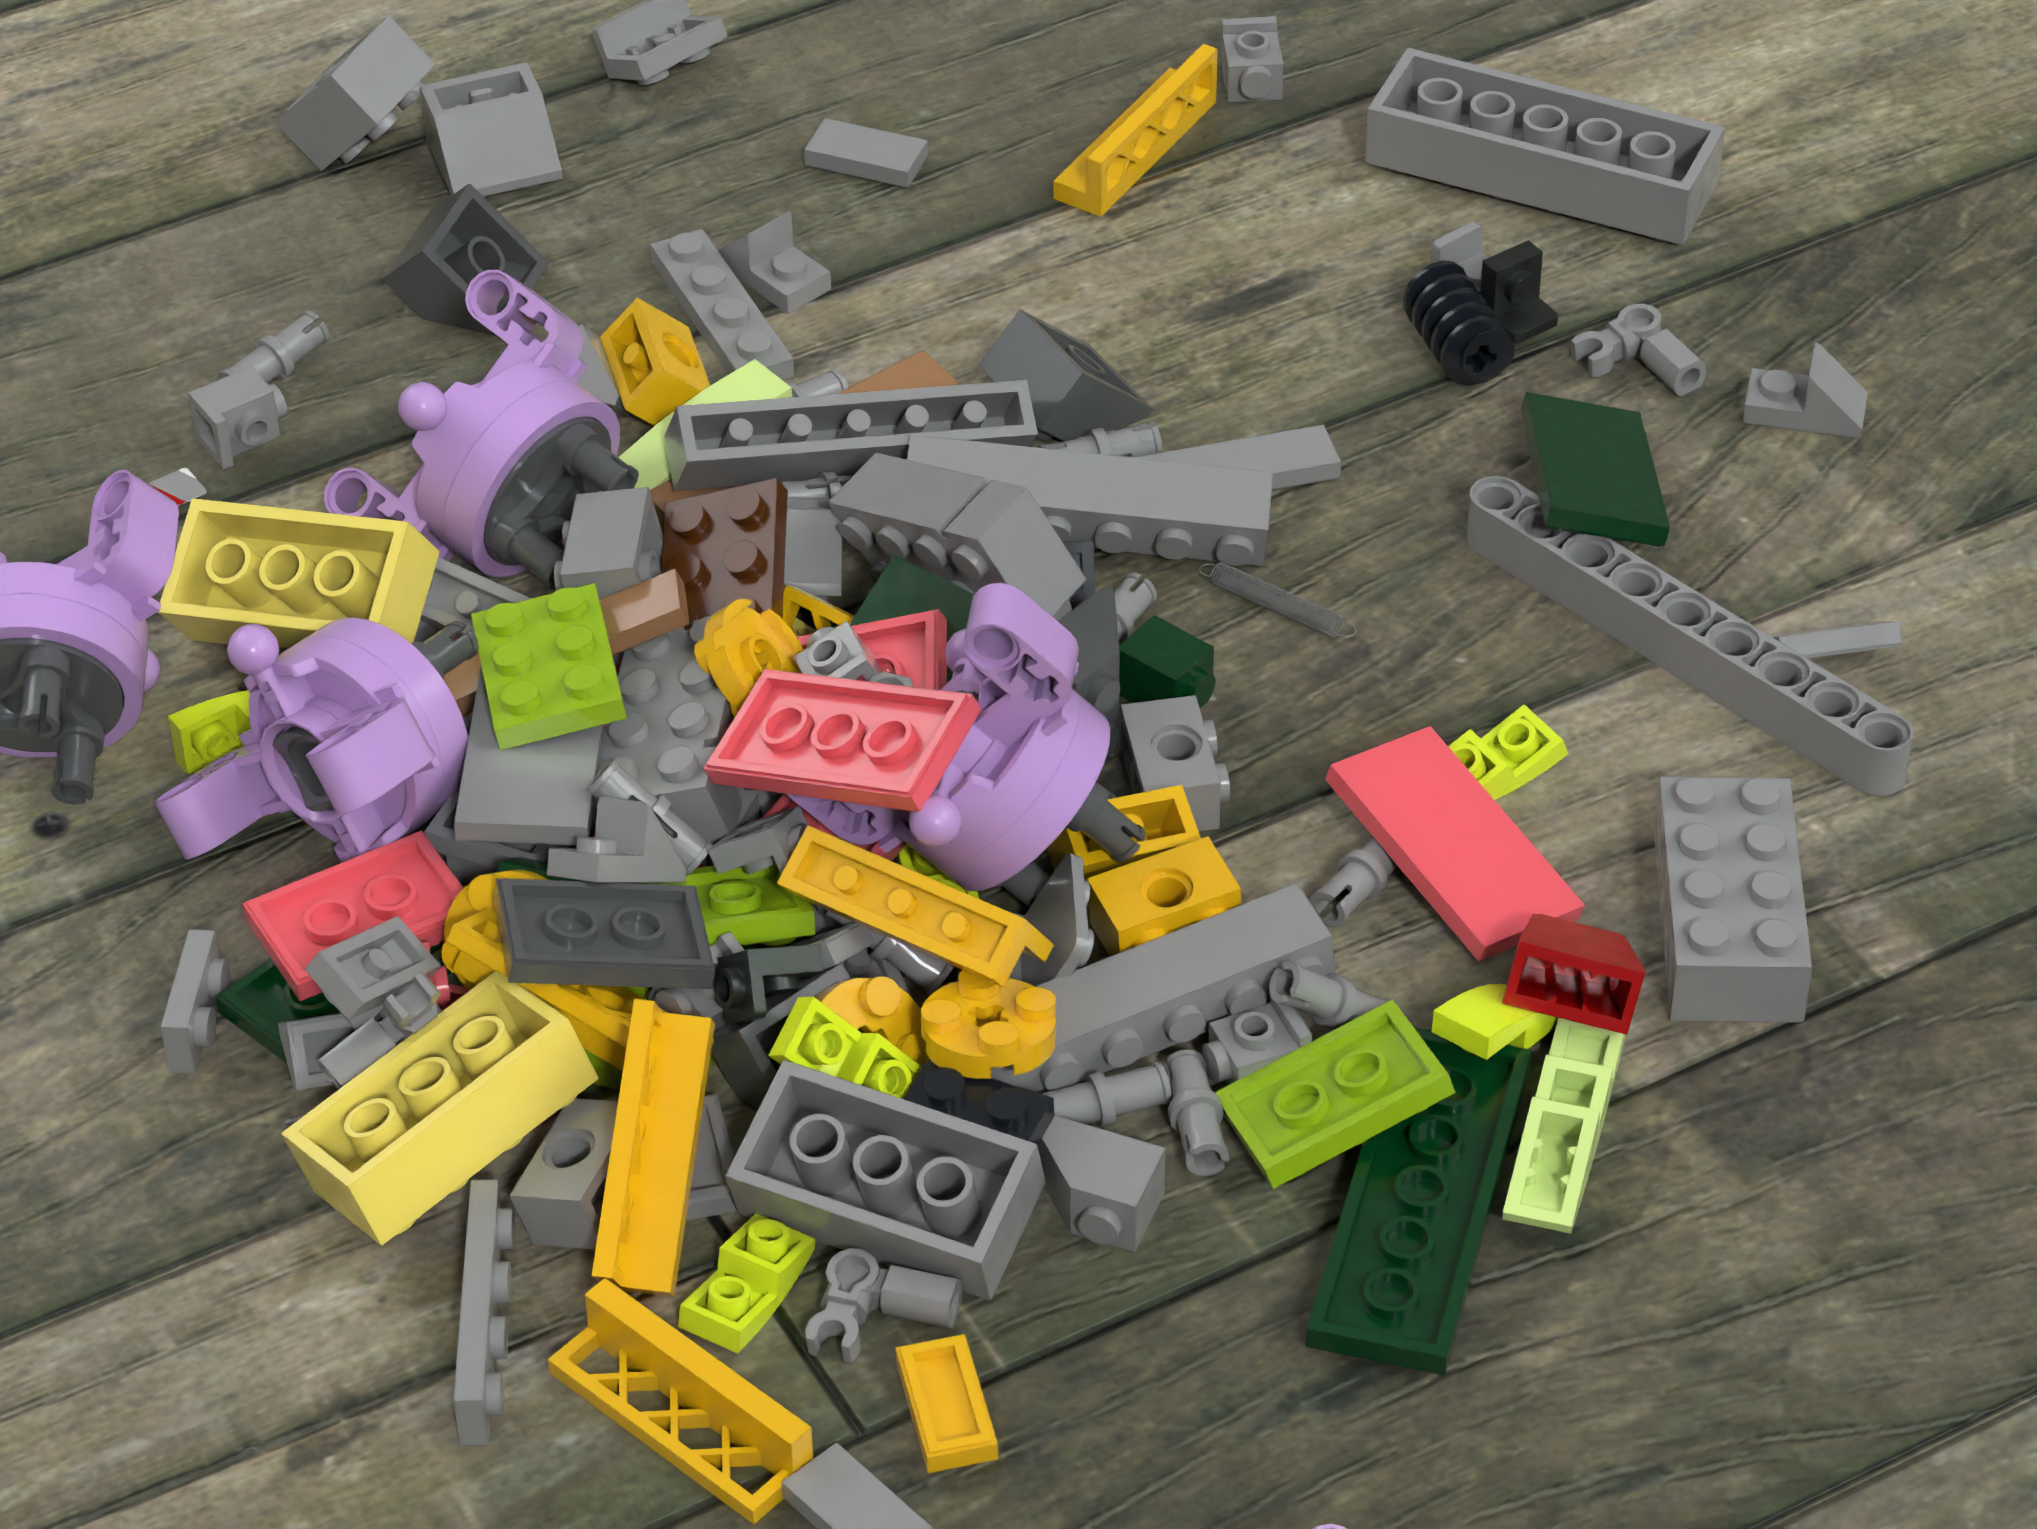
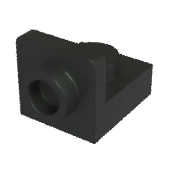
M1529 240L1482 260L1480 293L1486 304L1493 310L1496 319L1502 323L1505 332L1511 336L1514 344L1525 341L1558 324V313L1539 298L1543 252Z
M820 944L747 949L717 958L718 972L715 977V996L719 1006L723 1009L725 1024H742L766 1017L765 994L799 990L798 978L822 972L823 964Z

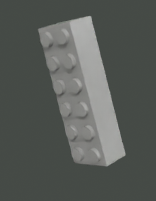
M1408 47L1368 107L1365 163L1384 167L1397 173H1407L1438 181L1446 186H1457L1488 194L1500 200H1511L1538 207L1550 213L1565 214L1592 221L1604 227L1618 228L1642 234L1658 241L1684 245L1719 182L1725 127Z

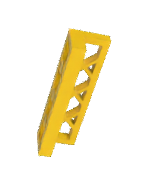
M1202 44L1177 70L1170 67L1053 181V199L1102 217L1216 103L1218 49Z
M807 825L777 882L781 888L794 896L1003 988L1021 953L1046 962L1054 946L1041 932L1020 916Z
M486 908L454 923L446 942L461 951L452 971L476 985L495 971L508 978L496 911ZM517 983L567 1017L584 1049L623 1071L634 999H646L624 986Z
M634 999L592 1269V1277L598 1282L606 1278L623 1291L675 1297L715 1028L712 1018L663 1013L655 1001Z
M606 1278L585 1293L588 1327L547 1359L549 1373L753 1525L784 1499L782 1496V1481L813 1460L812 1427ZM600 1347L619 1361V1373L588 1374L577 1365ZM659 1390L670 1398V1410L640 1412L628 1403V1392ZM711 1428L722 1436V1448L691 1450L679 1441V1429ZM763 1466L775 1476L752 1495L731 1479V1467Z

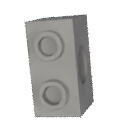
M1196 695L1121 704L1120 751L1132 794L1182 785L1198 831L1219 829L1220 802L1230 800L1229 776L1225 763L1215 764L1214 757H1217L1218 746L1214 722L1212 719H1202Z
M575 1098L572 1103L563 1107L552 1127L547 1131L544 1140L525 1171L517 1180L509 1196L533 1245L596 1250L618 1101Z

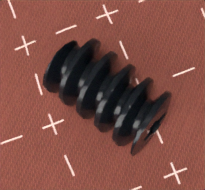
M1441 260L1429 264L1420 270L1408 283L1403 295V309L1450 379L1464 385L1481 384L1497 377L1509 366L1514 357L1515 345L1513 340L1505 332L1500 320L1496 319L1493 310L1486 304L1482 294L1476 290L1473 281L1467 277L1463 267L1453 261Z

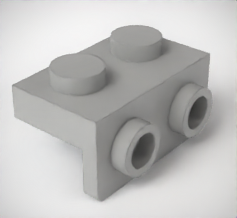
M644 0L592 28V34L608 78L637 80L639 85H649L665 79L669 75L668 68L679 62L691 63L705 58L711 53L710 46L728 37L721 17L691 15L686 0Z

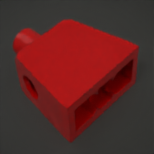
M1532 914L1519 939L1502 1004L1627 1035L1645 976V969L1626 937L1619 933L1544 914Z

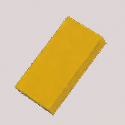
M965 1334L895 1347L896 1365L927 1473L998 1460V1442Z

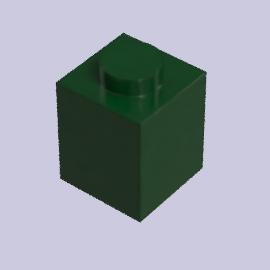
M1156 615L1152 616L1119 645L1120 697L1131 703L1196 695L1199 708L1203 707L1210 699L1216 684V679L1213 675L1214 646Z

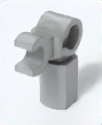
M1633 304L1627 306L1620 311L1617 319L1605 326V330L1601 332H1583L1571 340L1572 359L1576 362L1588 356L1589 375L1592 378L1609 373L1614 366V362L1618 360L1626 362L1633 358L1641 359L1653 373L1680 397L1700 388L1706 378L1707 369L1705 363L1667 328L1661 330V314L1658 309L1651 305Z
M424 972L417 973L413 977V983L410 982L394 996L391 994L384 1000V1008L380 1013V1017L383 1020L378 1023L372 1017L318 1060L319 1067L337 1090L410 1035L416 1034L442 1012L436 1003L441 992Z
M850 1248L840 1251L827 1264L826 1276L828 1285L821 1301L823 1311L816 1313L808 1321L805 1329L808 1354L817 1356L823 1340L831 1336H840L843 1338L841 1344L843 1362L852 1363L858 1357L861 1350L858 1325L864 1324L868 1314L877 1307L881 1308L882 1314L953 1328L962 1299L961 1279L890 1265L889 1270L879 1268L876 1258L865 1250Z

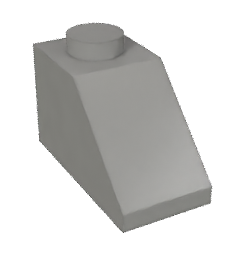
M1055 1115L1037 1147L1046 1180L1044 1188L1068 1230L1072 1234L1085 1237L1097 1244L1112 1245L1136 1252L1165 1194L1166 1148Z

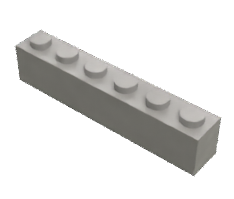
M1027 380L683 405L676 407L664 437L674 491L743 486L778 478L780 482L807 480L815 478L820 472L833 471L837 476L855 475L875 453L907 459L910 434L1031 447L1038 432Z
M910 434L907 460L984 477L988 483L993 479L1027 487L1062 541L1094 540V549H1101L1108 553L1130 552L1159 555L1173 560L1183 558L1223 562L1232 566L1245 564L1263 566L1269 530L1273 472Z
M1296 883L1075 970L1071 976L1058 977L1035 987L1046 988L1056 996V1047L1043 1064L1029 1072L1013 1076V1065L991 1067V1078L1043 1094L1085 1081L1086 1075L1096 1072L1105 1073L1115 1068L1125 1067L1137 1059L1177 1043L1188 1042L1198 1035L1209 1031L1210 1022L1270 1003L1269 985L1271 977L1277 967L1285 971L1282 963L1285 961H1293L1301 965V967L1323 976L1335 974L1332 935Z

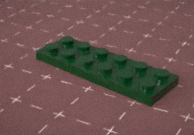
M1414 1027L1448 1072L1456 1093L1363 1142L1306 1328V1347L1445 1376L1530 1071L1532 1050L1506 1045L1489 1059L1485 1060L1432 1033V1030Z

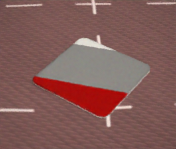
M182 468L148 483L175 501L178 506L191 501L192 498L195 499L207 493L206 488L187 468Z

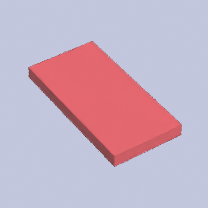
M764 669L703 770L713 784L921 812L925 801L932 795L982 708L973 694Z
M1431 726L1330 765L1325 778L1327 783L1478 962L1518 946L1519 939L1532 914H1544L1572 922L1579 920L1585 904Z

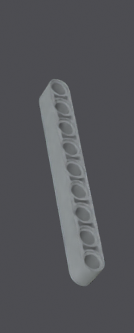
M1490 476L1476 481L1471 486L1466 540L1469 547L1477 554L1856 789L1869 795L1888 796L1900 791L1906 784L1914 730L1910 722L1903 716L1610 538L1547 527L1539 495L1507 477Z

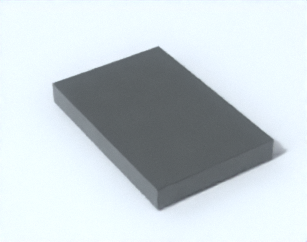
M496 879L493 900L509 983L712 989L715 967L696 886Z

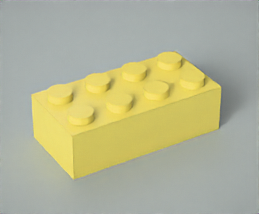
M192 498L176 548L172 572L165 584L160 600L161 607L158 613L190 640L228 645L232 634L241 626L259 624L270 629L277 638L279 648L292 647L326 624L342 618H360L376 622L393 630L412 643L416 636L440 551L414 526L406 521Z
M495 971L439 1013L436 1019L416 1034L410 1035L284 1130L281 1135L313 1191L378 1244L383 1246L394 1236L409 1229L416 1219L447 1195L462 1188L473 1175L504 1151L519 1144L525 1135L552 1114L572 1103L578 1094L599 1078L569 1019L519 984L509 983L507 977Z

